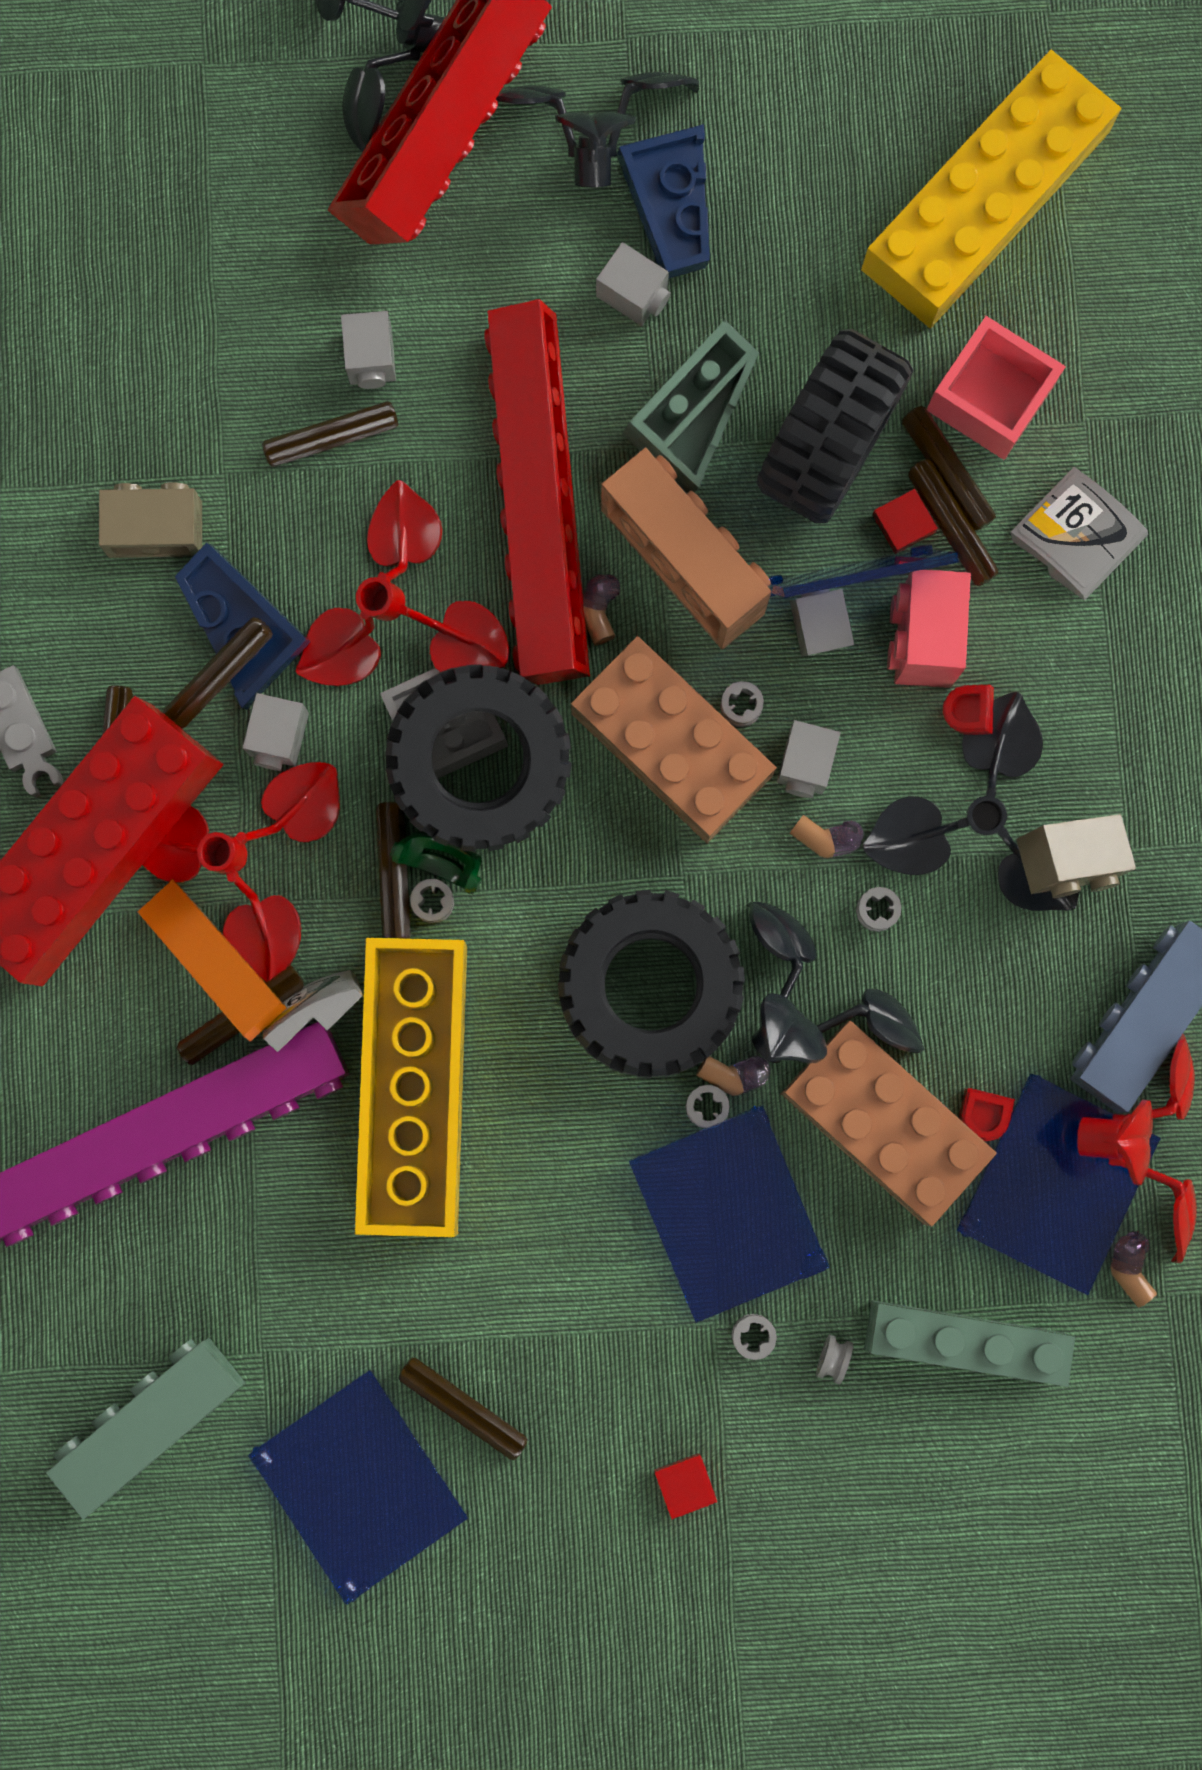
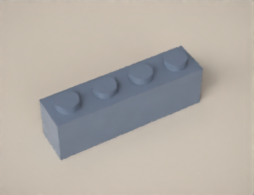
M1190 920L1177 925L1176 928L1169 925L1162 932L1153 946L1158 951L1149 966L1142 964L1133 973L1126 985L1131 992L1121 1006L1118 1003H1114L1099 1023V1026L1104 1031L1094 1045L1088 1041L1080 1049L1072 1062V1066L1077 1069L1070 1080L1116 1113L1129 1112L1202 1007V929Z

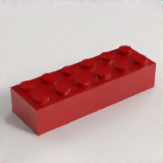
M456 0L327 211L368 244L408 243L415 239L426 224L424 216L432 202L440 199L447 191L451 181L448 176L456 163L465 159L474 146V139L472 137L480 124L485 123L496 111L498 106L496 98L503 86L509 84L519 73L522 67V62L520 61L527 47L533 45L543 34L546 28V24L543 21L552 6L546 0Z
M137 696L132 698L0 860V966L22 984L42 987L224 765L154 705Z

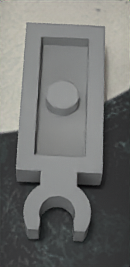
M12 665L0 671V750L11 771L16 772L22 768L25 769L22 778L23 786L30 795L37 798L41 796L36 786V780L40 775L49 774L50 780L57 787L63 784V778L59 770L45 760L46 757L57 751L19 669Z

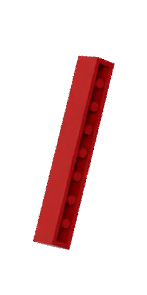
M536 299L488 310L489 328L485 329L484 339L486 348L492 357L493 373H490L488 377L490 393L496 402L497 418L493 419L492 429L494 438L500 446L501 463L497 464L496 474L499 486L504 491L505 508L501 510L500 518L503 531L508 536L509 554L505 556V570L509 580L512 582L513 600L509 602V616L513 626L516 628L517 646H514L513 661L520 676L536 685L589 677L590 668L557 315L544 302Z

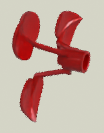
M397 480L385 492L373 513L367 535L368 549L374 561L385 567L396 564L398 566L387 573L380 572L378 577L368 578L359 585L356 592V603L361 610L360 615L347 608H332L323 612L314 621L306 637L310 643L303 649L302 656L295 670L299 676L312 682L329 686L351 685L364 680L374 671L381 656L378 643L369 636L375 628L373 618L381 621H392L401 614L439 631L433 637L430 644L431 660L439 672L466 665H485L503 668L507 663L509 647L505 631L496 616L486 607L472 601H456L447 608L443 623L405 606L403 591L397 585L390 583L391 580L407 570L408 562L420 564L429 560L440 546L442 539V524L437 512L405 482Z
M310 762L292 767L280 773L268 784L264 791L261 805L265 814L276 820L273 825L246 833L239 832L235 837L221 832L209 833L208 823L199 810L190 806L142 864L153 875L167 882H170L172 879L176 883L192 880L198 875L201 865L210 871L226 875L227 880L234 883L250 900L251 905H241L230 912L223 927V936L258 976L266 982L284 971L293 962L301 940V920L294 905L287 898L273 895L260 902L257 894L239 876L238 872L245 866L248 854L245 844L248 841L276 834L282 828H284L286 834L291 839L298 842L317 841L327 835L334 827L340 810L338 773L334 765L329 763Z
M1184 1034L1181 1035L1177 1042L1171 1061V1097L1164 1107L1152 1109L1151 1101L1143 1099L1131 1114H1113L1112 1119L1082 1117L1077 1139L1080 1156L1108 1158L1109 1165L1122 1166L1128 1169L1134 1185H1142L1145 1177H1148L1172 1189L1175 1197L1173 1226L1177 1252L1171 1259V1262L1178 1264L1183 1262L1195 1230L1197 1206L1194 1185L1191 1179H1185L1182 1183L1148 1167L1150 1163L1149 1142L1152 1134L1153 1119L1176 1113L1178 1120H1184L1192 1103L1195 1073L1192 1056Z

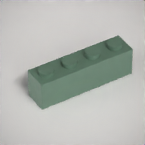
M871 1300L864 1349L875 1355L1069 1387L1075 1337L1059 1331Z
M210 1338L200 1342L198 1345L192 1339L187 1341L168 1357L173 1366L158 1377L152 1371L130 1389L135 1398L120 1410L116 1403H114L91 1423L97 1429L83 1442L78 1436H75L53 1454L58 1463L47 1471L46 1474L83 1520L101 1507L246 1384Z

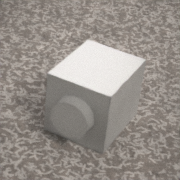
M622 242L596 278V297L640 326H643L650 314L655 317L658 316L669 300L671 294L667 290L669 272Z
M388 311L341 315L345 370L350 385L358 384L361 388L375 389L383 387L386 382L396 381L392 326Z
M828 583L801 588L802 598L790 601L801 656L854 645L843 589L829 591Z
M256 693L243 744V749L250 757H254L253 764L276 771H281L282 764L296 766L309 712L303 703Z
M794 720L790 728L776 783L786 785L785 791L799 797L813 798L814 793L823 794L827 788L841 732Z

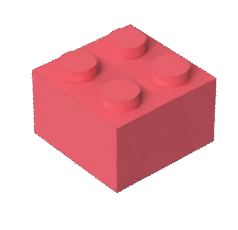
M985 316L935 390L927 410L1005 460L1055 386L1066 366L988 316Z
M912 569L906 582L899 583L897 595L892 596L890 608V623L898 624V630H896L894 641L889 643L887 660L888 670H895L894 684L951 688L965 670L971 573Z

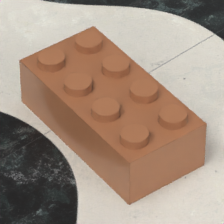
M645 447L601 483V511L723 650L765 615L772 592L768 588L771 585L770 579L755 562L748 565L737 552L740 549L739 544L725 527L721 526L717 529L705 516L708 514V509L699 496L691 490L686 494L675 481L677 474L671 464L661 455L655 458Z
M639 636L571 703V714L707 844L772 778L777 768Z
M849 1020L827 1041L826 1057L818 1063H808L780 1094L923 1225L932 1227L997 1153Z

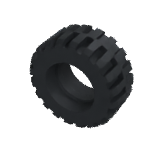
M854 329L840 330L823 353L817 366L813 369L763 462L756 481L761 492L816 524L828 523L860 472L909 383L914 371L909 360Z
M466 665L439 672V674L418 685L403 701L390 726L385 755L388 783L392 789L394 799L400 810L404 811L410 822L420 832L424 831L433 837L434 841L445 846L450 844L460 847V850L475 852V849L488 848L489 851L504 849L503 845L514 841L519 843L530 837L529 833L539 825L542 827L551 818V811L556 804L560 805L566 792L564 787L567 777L570 778L572 763L569 762V749H571L569 734L566 733L562 722L564 720L558 709L554 707L541 689L524 677L509 670L485 665ZM469 712H487L504 719L517 733L523 749L522 769L515 784L502 796L487 802H467L451 795L438 781L432 766L433 745L441 729L453 718Z
M651 889L637 890L636 894L623 897L621 894L609 899L606 905L599 909L595 908L585 916V921L578 929L575 928L568 940L567 948L564 954H562L559 966V999L570 1031L576 1041L596 1061L598 1060L610 1069L622 1074L626 1073L643 1078L666 1077L679 1074L701 1063L716 1051L729 1036L743 1003L744 967L740 965L738 957L740 952L735 940L731 941L725 931L726 926L717 916L713 918L704 910L705 906L695 900H692V902L679 897L678 893L665 891L664 894L651 893ZM640 940H660L675 946L685 954L695 972L696 994L690 1010L677 1023L664 1029L642 1030L630 1026L615 1014L606 997L605 976L612 959L624 947Z

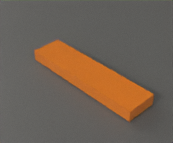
M173 879L137 911L238 1031L250 1042L287 1009Z

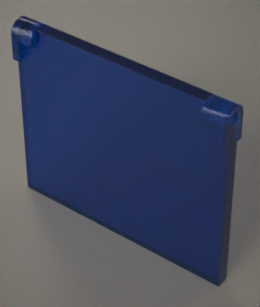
M927 544L912 547L909 553L785 578H782L781 574L769 576L771 585L768 588L772 591L770 597L778 595L786 598L958 563L959 560L957 552L933 550L932 545Z
M1029 1074L1012 1112L1008 1129L1000 1137L994 1150L997 1154L988 1163L956 1231L960 1232L963 1237H970L1085 1295H1089L1139 1185L1133 1184L1128 1169L1122 1166L1109 1165L1108 1158L1079 1155L1077 1139L1082 1117L1112 1119L1113 1114L1058 1087L1039 1075ZM1151 1134L1149 1142L1150 1160L1160 1141V1137Z
M764 1105L753 1106L751 1109L629 1160L696 1323L793 1282L821 1273L830 1267L774 1136Z
M371 1369L261 1446L254 1447L252 1452L248 1454V1457L268 1484L336 1588L335 1590L345 1605L356 1601L360 1595L468 1519L467 1514Z

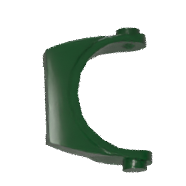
M416 831L400 842H395L391 849L390 856L393 862L405 864L440 877L463 888L465 893L473 895L474 892H477L482 878L477 876L482 863L481 855L472 851L460 850V847L447 844V846L440 844L424 831ZM426 848H432L446 852L463 862L465 867L449 857L425 850Z

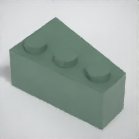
M724 320L632 418L622 434L639 451L646 447L655 458L658 455L663 456L677 474L675 481L686 494L690 490L695 493L704 478V473L720 442L725 426L737 404L759 352Z

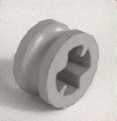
M744 681L733 683L726 688L722 695L720 705L722 716L733 726H750L761 715L764 699L761 691L752 683ZM741 693L751 696L749 704L755 703L754 711L746 709L743 716L733 713L735 705L729 706L728 703L730 698L738 699Z
M426 879L418 883L410 896L411 907L416 916L430 924L446 920L454 908V896L450 888L443 881L437 879ZM429 889H432L433 894H436L437 889L445 894L440 900L443 909L436 914H433L431 908L428 913L423 912L420 908L425 902L422 894Z
M875 887L869 889L860 897L856 907V914L863 927L870 931L880 932L887 930L897 922L901 915L902 906L895 892L885 887ZM884 898L890 904L886 911L891 912V916L888 920L879 917L874 921L867 915V912L872 908L866 907V903L869 899L878 902Z
M704 1085L691 1092L687 1098L685 1108L687 1116L693 1124L700 1128L709 1129L717 1127L724 1122L728 1116L730 1106L724 1091L716 1086ZM711 1093L712 1100L716 1103H721L720 1114L713 1113L712 1115L715 1119L712 1121L703 1120L702 1112L694 1111L695 1099L702 1101L700 1094Z
M754 1313L744 1315L738 1319L733 1326L731 1334L733 1345L737 1351L745 1358L752 1360L763 1359L768 1356L775 1348L777 1340L776 1330L772 1323L762 1315ZM751 1323L761 1324L759 1327L761 1332L767 1330V1341H760L758 1350L747 1349L749 1346L747 1341L741 1344V1332H748Z
M829 1334L821 1351L816 1377L823 1379L824 1376L830 1375L833 1377V1382L840 1385L850 1363L853 1342L846 1340L845 1343L839 1344L836 1341V1337Z

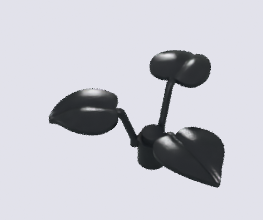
M316 0L318 12L323 19L331 22L336 21L343 12L345 0ZM346 0L350 4L397 20L396 38L406 48V51L368 60L365 69L355 67L349 75L343 95V119L350 138L362 152L373 134L377 131L385 102L384 79L377 68L405 60L419 61L420 52H425L446 18L425 13L431 0H398L396 10L369 0Z
M645 72L620 79L621 85L625 86L617 112H597L593 115L586 112L567 113L562 99L566 97V91L546 86L525 85L501 90L496 100L512 104L544 103L554 107L558 112V115H555V121L561 123L568 144V157H574L575 185L579 187H605L611 185V157L617 156V142L621 128L636 123V116L626 114L630 97L644 89H661L684 85L698 93L699 80L685 75L666 72ZM572 129L584 134L579 136V144H576ZM611 134L609 142L606 144V137Z
M1019 692L1008 693L993 701L992 734H964L962 751L967 764L979 770L989 769L986 796L977 798L969 805L966 811V818L942 825L941 812L934 803L919 796L903 797L894 801L881 813L872 832L865 841L863 849L871 859L889 870L907 875H923L934 872L948 861L951 855V847L944 834L965 827H969L972 832L980 836H990L996 833L1013 852V854L1008 855L1001 861L998 868L999 888L1007 900L1022 909L1032 911H1071L1077 906L1079 892L1060 898H1053L1051 891L1031 894L1018 844L1004 827L1007 821L1006 807L999 799L995 798L998 772L1007 777L1022 776L1036 766L1042 754L1043 738L1040 727Z
M749 902L747 904V907L750 908V923L758 940L776 957L790 961L792 967L780 995L768 994L761 1002L762 1026L752 1035V1043L763 1058L772 1063H780L782 1060L818 1063L827 1055V1046L822 1033L855 1016L866 1017L867 1025L871 1032L895 1048L913 1053H922L925 1050L917 1026L908 1011L893 996L878 989H867L861 996L863 1004H858L817 1026L806 1019L804 1014L788 1000V997L803 969L802 961L812 963L817 957L816 948L811 936L804 926L786 911L762 902Z

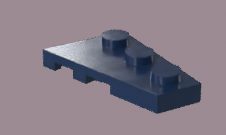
M704 124L620 146L617 153L619 164L657 264L669 272L668 279L705 269L710 261L708 207H706L705 181L707 178L703 154V143L705 140Z
M206 542L178 572L175 578L200 627L204 629L215 653L217 654L250 618L261 619L273 632L272 638L230 680L241 708L247 710L254 703L256 693L262 694L310 641L213 545Z

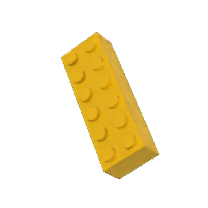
M1051 49L868 247L861 270L931 329L1110 133L1122 108Z
M366 938L355 1235L455 1237L458 1235L467 944L464 940Z

